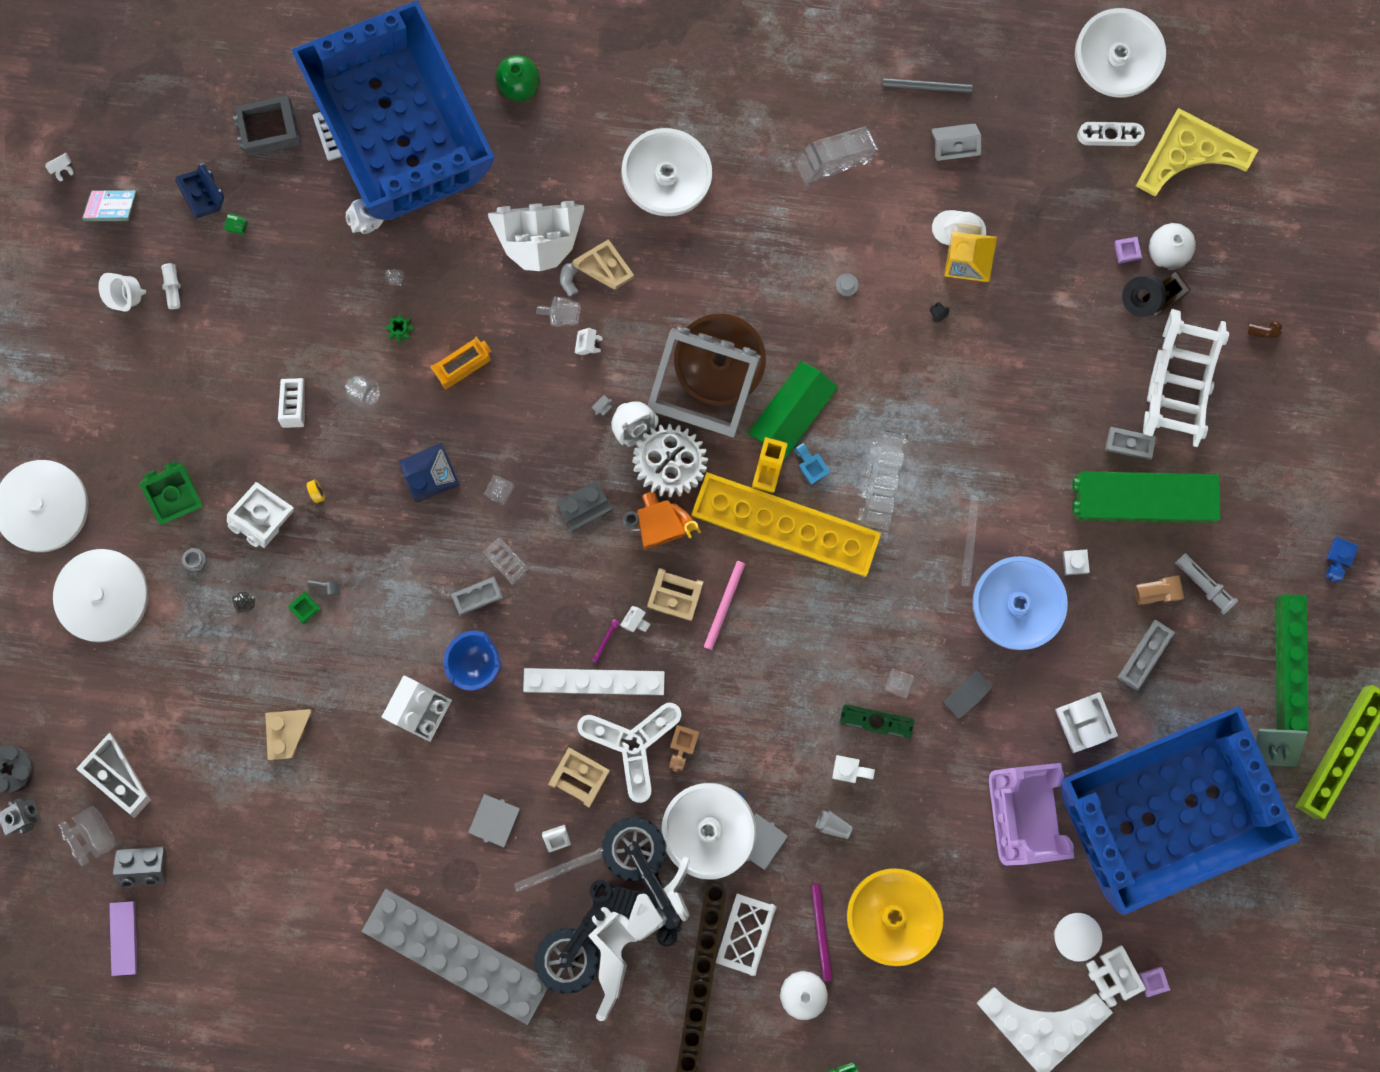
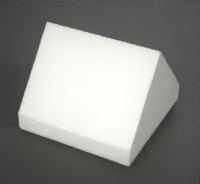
M565 825L542 833L548 852L571 845Z

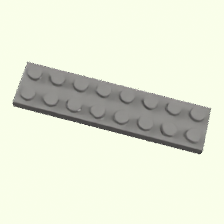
M388 889L384 890L361 931L526 1025L529 1024L548 989L539 980L538 973Z

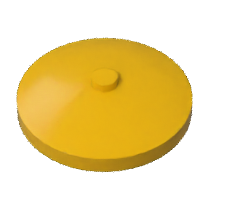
M885 869L865 878L854 890L847 908V924L855 945L868 958L884 965L904 966L919 961L934 948L943 928V909L936 891L924 878L904 869Z

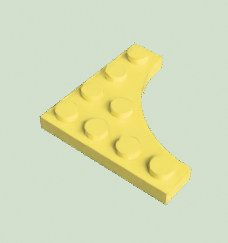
M1178 108L1139 178L1136 187L1156 196L1171 177L1187 168L1201 164H1224L1247 171L1258 149Z

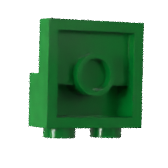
M177 461L171 462L164 466L165 471L158 474L156 470L143 475L144 480L139 483L159 525L203 507V503L193 485L194 482L184 462L178 464Z

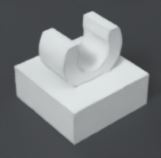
M67 153L46 163L45 167L50 174L56 172L55 175L59 181L63 180V177L60 175V171L63 169L67 170L70 175H73V169L69 166L71 159Z
M591 328L578 331L575 353L585 355L601 352V349L596 348L594 344L595 341H602L603 338L596 335V330Z
M632 606L620 626L631 632H634L636 628L646 632L650 624L642 619L646 612Z

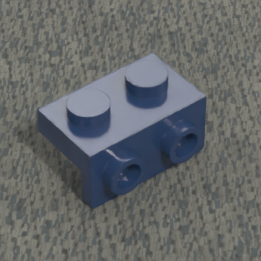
M204 163L199 164L196 171L176 176L175 182L195 219L220 211L224 195L221 189L216 187L213 174L209 169L207 170Z

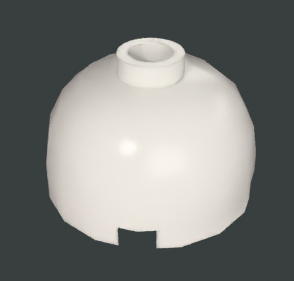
M1170 223L1163 225L1153 233L1150 239V244L1148 245L1150 258L1157 266L1169 268L1168 270L1182 268L1191 260L1195 252L1196 241L1193 233L1182 224Z
M629 402L621 404L617 408L611 425L619 443L632 447L637 445L638 440L643 441L642 436L644 433L648 434L647 432L651 428L656 429L659 420L655 412L642 402Z
M799 971L792 973L785 979L781 987L780 999L783 1008L790 1016L799 1020H809L816 1018L823 1012L827 1004L828 992L826 985L819 976L811 972Z

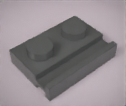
M597 480L556 502L572 532L613 511Z

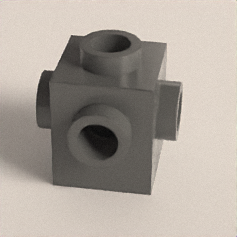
M22 798L15 799L8 803L9 807L0 811V824L5 835L17 832L20 834L27 833L34 829V824L41 821L33 799L25 801Z

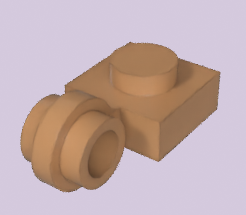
M679 725L676 726L670 748L677 750L678 754L672 755L669 768L673 769L672 771L683 770L686 758L682 757L683 753L693 754L699 735L698 731Z

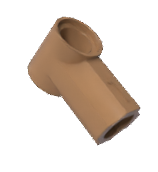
M1172 576L1159 579L1156 582L1135 585V597L1138 605L1160 601L1166 603L1184 599L1180 576Z

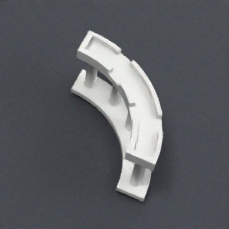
M1171 309L1162 335L1165 337L1162 346L1163 350L1158 349L1147 396V402H1150V410L1145 412L1143 434L1153 436L1155 428H1160L1161 426L1193 434V446L1198 447L1200 440L1205 439L1208 426L1205 425L1208 396L1212 394L1214 388L1212 377L1221 347L1226 345L1229 332L1226 331V322L1221 321L1217 331L1184 324V321H1181V311ZM1185 333L1214 340L1209 356L1176 348L1174 342L1177 334ZM1177 357L1206 364L1202 381L1169 373L1167 370L1169 359ZM1169 382L1200 390L1197 405L1165 398L1162 395L1163 384ZM1166 407L1196 414L1194 425L1163 418V415H1160V408Z

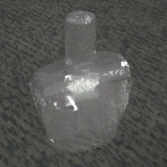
M554 297L551 307L537 306L536 313L537 315L550 316L551 326L554 327L578 326L580 303L568 298Z

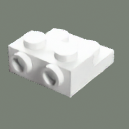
M256 482L228 512V527L236 534L241 532L246 535L247 541L255 547L260 545L265 548L279 532V527L292 514L294 507Z

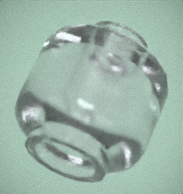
M356 375L350 378L345 385L347 399L362 408L375 405L380 398L378 383L365 375Z

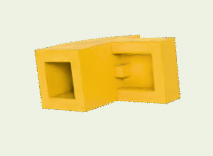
M765 437L752 488L774 493L788 443Z

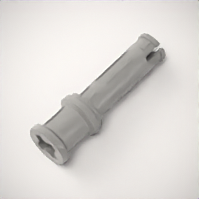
M1186 553L1175 562L1206 593L1207 599L1212 600L1221 609L1223 615L1238 602L1237 598H1232L1223 589L1224 586L1222 584H1217Z

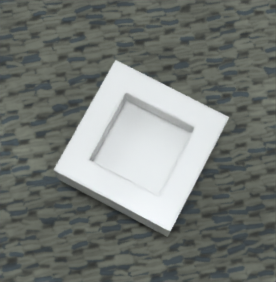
M1087 550L1063 552L1065 575L1090 573Z

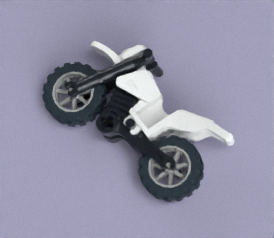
M640 817L623 818L621 821L615 822L610 830H607L605 839L602 841V857L607 868L615 876L630 882L644 881L647 888L643 891H631L620 886L615 887L605 880L595 881L590 887L593 906L583 918L578 929H557L547 934L545 939L539 943V948L534 956L536 959L534 967L537 970L539 980L548 989L557 993L571 994L586 989L595 980L599 970V981L605 993V997L596 1014V1018L599 1021L607 1020L611 1009L620 996L627 964L621 956L623 947L629 942L645 939L664 924L668 929L673 928L676 932H680L682 930V920L686 921L689 917L686 905L680 893L676 891L687 874L690 859L683 858L676 876L664 888L657 871L661 869L664 858H666V841L656 825ZM634 832L633 841L630 843L624 835ZM638 832L647 836L639 844L637 843ZM620 839L627 844V846H624V849H617ZM648 842L651 843V853L644 851L643 846ZM619 853L628 854L624 863L619 859ZM631 859L636 867L627 866ZM601 888H604L608 892L606 897L602 896V894L599 892ZM567 943L562 952L557 948V946ZM596 947H598V948L600 949V951H601V960H600V963H599L600 954H599V951L597 950ZM553 950L559 955V960L550 961ZM582 954L584 955V964L578 963ZM559 964L561 968L557 974L552 971L551 965ZM576 966L583 968L580 974L575 977L573 968ZM565 968L568 969L571 979L560 978Z

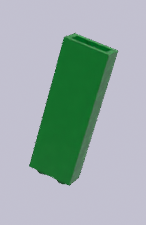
M1080 471L1076 478L1072 480V490L1076 492V501H1073L1072 512L1076 514V521L1215 524L1220 521L1219 474Z

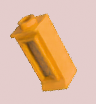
M476 336L475 339L430 367L446 390L490 362L489 353L492 351L485 341L480 342Z

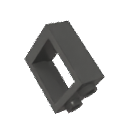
M288 95L235 107L236 115L233 116L236 129H240L241 134L238 137L239 147L241 150H245L248 157L301 145L293 104ZM282 109L287 134L250 142L245 117Z

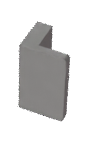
M976 124L932 129V136L935 140V158L937 161L981 155V134Z

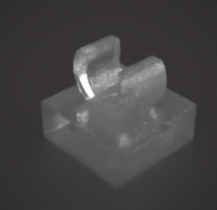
M494 474L483 495L505 506L515 485Z
M892 668L884 691L906 699L914 676Z

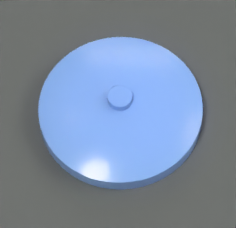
M1010 557L995 563L980 577L973 594V612L978 626L991 641L1007 649L1029 650L1045 644L1058 633L1067 614V594L1061 579L1048 565L1034 558Z

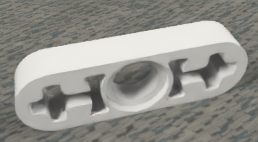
M1086 122L1080 127L1077 137L1084 145L1136 146L1143 139L1145 131L1138 123ZM1086 129H1089L1090 133H1094L1091 138H1087V134H1083ZM1099 129H1101L1100 139L1098 138L1099 134H1097ZM1122 129L1124 130L1123 134H1125L1123 139H1121ZM1105 130H1115L1117 137L1115 139L1107 138ZM1131 130L1138 134L1135 139H1132V135H1127Z

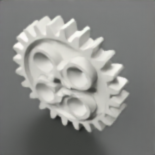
M668 424L667 430H664L663 426L659 425L658 432L651 428L650 435L644 433L642 436L643 441L638 440V448H635L633 452L636 456L633 457L632 463L637 464L634 467V472H640L637 479H645L644 487L652 485V493L659 489L660 496L665 491H668L669 497H672L674 491H676L678 496H681L683 489L690 493L691 486L694 488L698 486V481H702L704 477L702 473H705L707 469L704 465L707 463L708 458L703 457L706 449H699L703 442H695L696 434L688 436V428L684 432H680V425L677 426L676 430H672L671 424ZM670 442L675 447L668 448L665 446L664 443ZM681 447H683L684 450L680 451V452L676 455L674 461H672L671 459L673 458V456L677 453V451H678ZM655 457L659 462L652 463L648 458ZM681 458H688L691 463L685 464ZM666 460H668L667 465L657 474L656 471L660 470L665 465ZM673 473L676 478L670 479L665 474Z

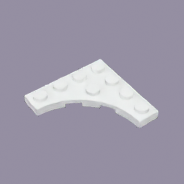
M995 987L976 1003L1037 1072H1050L1113 1013L1097 994H1093L1079 1005L1058 1012L1026 1009L1008 1000Z

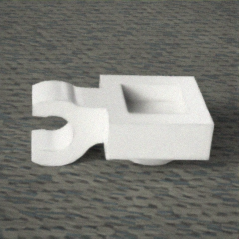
M836 755L832 779L856 783V777L873 780L875 770L858 767L859 759Z

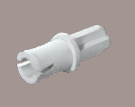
M172 263L164 264L161 266L164 280L162 289L166 290L167 305L169 309H179L178 289L181 287V284L178 283L176 265Z

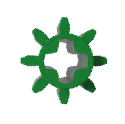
M401 314L395 319L390 317V326H385L386 331L391 332L388 336L389 339L397 338L399 344L404 339L410 341L409 334L415 331L414 327L408 326L411 323V319L406 318L404 320ZM400 326L401 328L403 327L404 330L400 332L399 330H396V328Z

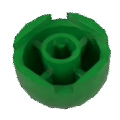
M513 55L502 60L497 67L495 80L497 89L503 97L512 99L514 102L527 101L536 94V90L540 85L538 68L532 60L526 56Z

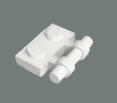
M1121 945L1100 956L1104 966L1098 968L1094 960L1086 963L1089 977L1092 981H1095L1100 990L1099 995L1101 999L1105 1000L1109 1008L1117 1004L1114 995L1120 993L1123 1000H1127L1146 990L1124 947ZM1107 973H1109L1115 984L1111 987H1108L1103 978Z

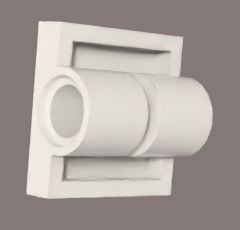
M1100 692L1055 709L1072 753L1098 745L1118 736Z

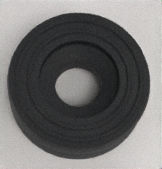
M1149 274L1134 277L1127 282L1122 292V301L1128 312L1138 317H1147L1156 313L1163 307L1166 300L1165 286L1157 277ZM1141 289H1145L1150 293V299L1147 302H1142L1138 297Z

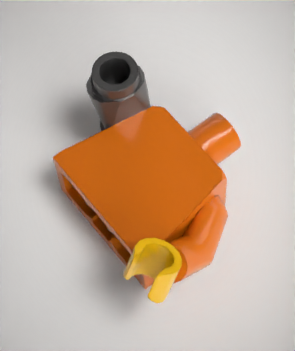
M655 491L642 495L645 508L637 510L638 513L629 511L623 516V524L627 529L641 531L644 550L684 537L686 534L688 538H692L690 532L693 530L701 533L698 524L677 504H670L668 500L659 503Z

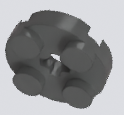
M16 746L0 747V792H18L29 784L34 764L31 756L25 750ZM6 764H13L14 766L11 770V775L3 771Z

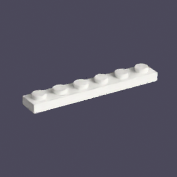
M524 668L523 692L664 695V671Z

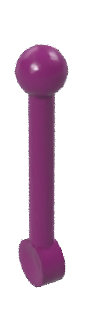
M618 619L611 621V627L592 659L594 663H597L614 629L619 627L620 622Z

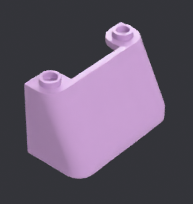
M1061 763L1001 769L990 773L989 788L999 859L1004 865H1025L1074 858L1072 841L1067 835H1059L1053 788L1059 787L1064 779Z

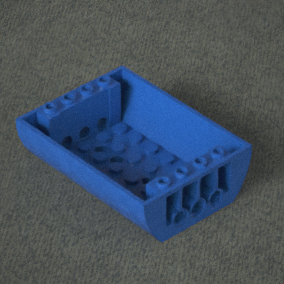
M418 0L291 49L367 211L374 218L392 220L474 186L491 168L495 157ZM372 81H379L382 86L379 89H372L369 84ZM382 100H388L391 106L384 109L378 104ZM405 138L409 140L410 144L407 147H400L397 142ZM410 158H416L419 164L416 167H410L406 162Z
M1240 706L1061 781V795L1064 806L1099 887L1109 903L1122 915L1300 841ZM1210 785L1215 786L1218 791L1214 799L1209 798L1206 794V790ZM1189 794L1196 798V805L1193 808H1189L1185 804V798ZM1146 812L1151 813L1154 819L1150 826H1146L1142 822V816ZM1124 821L1129 822L1132 826V831L1128 835H1124L1120 830V825Z

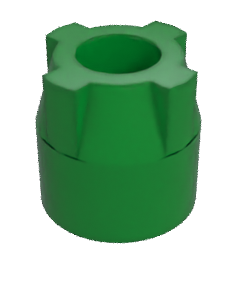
M229 213L225 221L224 230L244 235L248 221L246 218Z

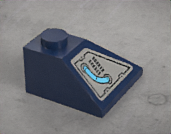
M442 443L399 460L405 480L417 503L460 485Z

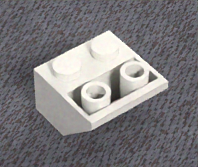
M403 676L382 718L431 742L452 700Z

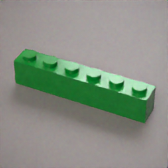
M1283 594L1275 598L1276 729L1307 731L1308 737L1307 595Z

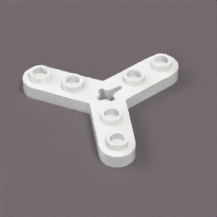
M666 703L632 730L593 715L583 716L579 720L577 727L578 732L584 738L622 752L629 797L637 803H642L651 796L646 749L679 723L681 710L676 704ZM633 737L637 738V743L640 744L639 748H634L633 751H630L629 745L621 741L622 738L626 740H632Z

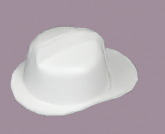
M948 210L939 213L935 217L932 224V232L940 243L949 245L951 231L986 235V226L979 216L971 212Z
M105 273L99 280L98 289L100 297L107 307L112 309L129 311L131 307L139 304L141 295L146 294V290L141 289L137 279L132 276Z

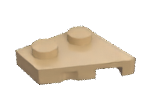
M609 239L572 262L575 268L614 290L634 278V274Z
M312 710L265 713L268 760L294 758L298 748L297 745L303 737L304 729L309 717L312 715Z

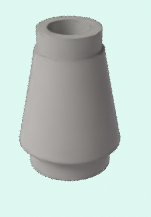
M823 810L815 825L817 829H820L821 833L848 839L852 831L851 825L831 811L826 812Z

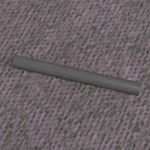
M883 78V87L969 94H972L973 89L972 84Z

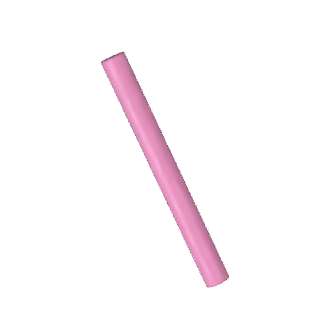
M736 562L704 648L713 650L746 565L743 562Z

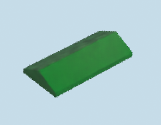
M801 361L749 430L748 434L761 444L764 443L765 437L788 443L784 455L785 460L835 393L838 386L821 371Z

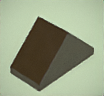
M1178 271L1162 282L1166 289V300L1163 307L1154 313V316H1157L1183 299L1191 290ZM1150 293L1142 297L1144 302L1150 299Z

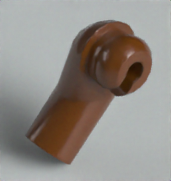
M1271 322L1270 327L1250 323L1248 335L1262 338H1277L1282 333V325L1279 322Z

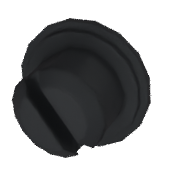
M937 302L935 306L932 305L930 307V312L934 316L933 322H940L949 315L950 309L944 308L941 302Z
M665 925L662 926L656 933L658 943L664 947L672 946L677 940V932L673 928L668 929Z

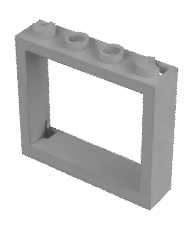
M678 326L677 329L672 328L669 332L647 406L656 413L734 438L760 356L756 355V351L750 350V348L743 347V350L734 348L735 344L725 340H721V343L712 341V336L699 333V336L690 334V329ZM675 340L750 363L731 423L658 400Z

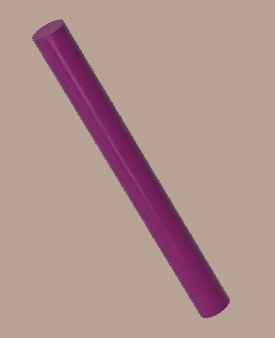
M820 884L811 885L822 978L823 981H831L832 973Z

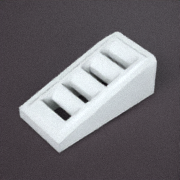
M321 112L313 114L327 160L331 161L342 157L338 149L329 150V148L336 146L334 140L326 141L333 137L330 131L326 133L323 131L327 130L328 127Z
M304 378L281 379L278 421L283 428L304 427ZM287 388H298V391H287ZM289 397H297V399L287 400ZM287 407H297V409H287Z

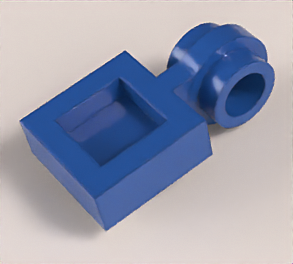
M1339 537L1334 538L1327 556V560L1335 563L1334 565L1331 564L1326 572V577L1329 578V581L1333 583L1342 581L1345 575V569H1342V566L1347 568L1352 566L1359 547L1358 545Z

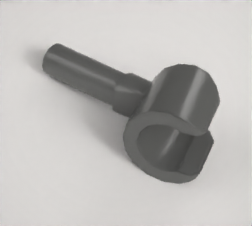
M308 580V586L326 588V595H340V585L338 583Z

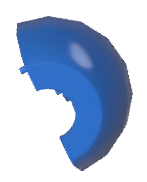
M471 630L461 633L451 641L445 651L443 665L445 674L452 684L464 690L475 691L486 688L496 680L502 668V661L490 637L482 631Z

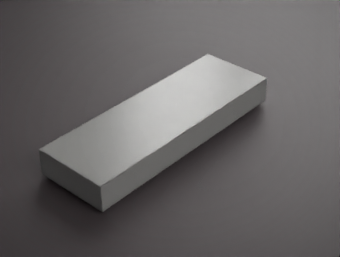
M1154 620L1117 679L1134 690L1139 691L1175 632Z

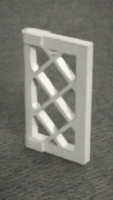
M737 894L715 963L747 973L750 976H755L777 906ZM741 902L748 904L751 912L738 917L737 913ZM760 909L768 911L765 924L761 925L755 913ZM753 913L759 927L746 933L740 920ZM738 921L744 935L731 940L730 936L734 923ZM761 928L762 934L758 946L754 948L748 935ZM746 936L752 950L739 956L733 943ZM730 944L737 956L733 960L724 958L727 946ZM754 952L755 956L752 966L744 965L741 958Z

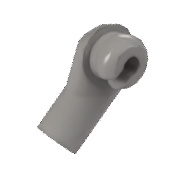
M566 263L562 267L559 279L569 298L579 292L572 281L578 269L572 263Z

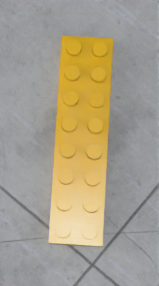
M706 472L691 517L863 577H867L881 536L880 532L708 472Z

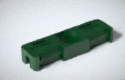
M844 705L839 723L841 726L845 723L847 726L861 729L863 727L864 731L887 735L888 732L890 735L904 738L907 736V739H910L912 737L914 719L857 706ZM875 715L883 719V726L879 729L873 728L870 724L871 718Z

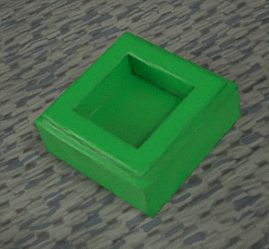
M304 592L288 606L304 625L322 610L307 592Z

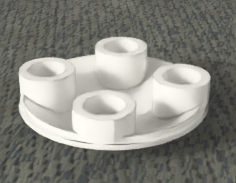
M1072 913L1065 916L1054 930L1055 943L1058 950L1063 956L1073 961L1091 959L1097 954L1102 944V931L1099 924L1092 917L1083 913Z

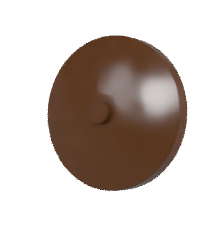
M714 313L695 320L687 327V329H690V334L699 336V333L712 336V341L721 343V340H725L735 344L734 348L743 350V347L756 351V355H759L760 359L748 395L756 389L765 371L766 352L760 335L751 324L732 314ZM678 340L674 353V366L677 377L684 389L697 400L711 405H730L738 402L750 363Z

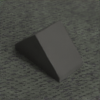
M976 670L943 703L960 719L990 691L992 686Z

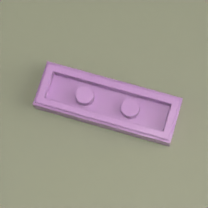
M136 901L110 903L111 976L138 974Z

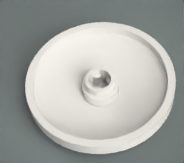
M1126 8L1108 9L1092 17L1081 30L1075 46L1076 65L1083 79L1096 91L1112 97H1130L1148 89L1160 75L1166 59L1165 41L1156 24L1142 13Z
M660 128L645 132L630 144L623 158L621 176L627 194L640 208L659 216H677L691 211L705 198L712 180V165L706 150L694 137L680 130Z
M35 460L16 467L0 483V532L12 544L31 552H49L67 545L81 531L87 518L89 503L85 486L73 471L57 462Z
M106 549L87 551L69 561L58 575L53 591L54 609L62 625L70 633L81 639L91 642L117 640L131 632L144 616L148 604V585L142 570L129 557Z
M701 783L683 790L670 802L663 817L662 834L666 841V852L678 868L683 858L686 857L690 859L687 874L701 879H718L735 872L747 861L756 841V823L748 803L736 791L717 783Z

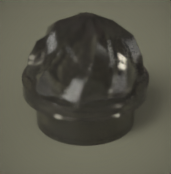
M240 591L237 593L238 595L232 596L233 605L237 614H247L254 608L256 600L249 592Z

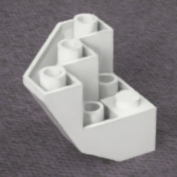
M574 201L561 202V205L542 206V204H530L529 208L510 209V206L498 207L496 212L488 213V218L507 256L524 270L543 271L557 267L573 249L584 212V205H574Z

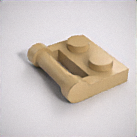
M659 568L647 608L692 621L704 581L686 579L666 573V570ZM663 581L691 589L693 594L689 596L663 588L661 585Z
M568 748L548 785L553 788L558 787L583 801V805L590 808L610 770ZM563 772L592 787L589 794L561 779Z

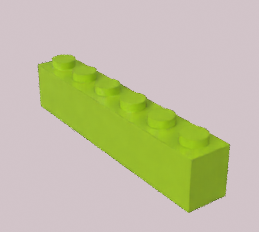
M1374 685L1363 687L1295 806L1314 819L1326 818L1380 723V689Z

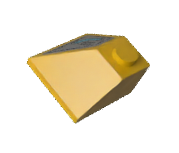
M951 231L944 276L989 282L997 237Z

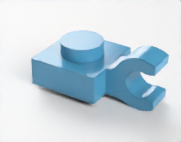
M804 443L795 448L796 454L803 461L798 467L810 485L830 473V470L818 453L812 456Z

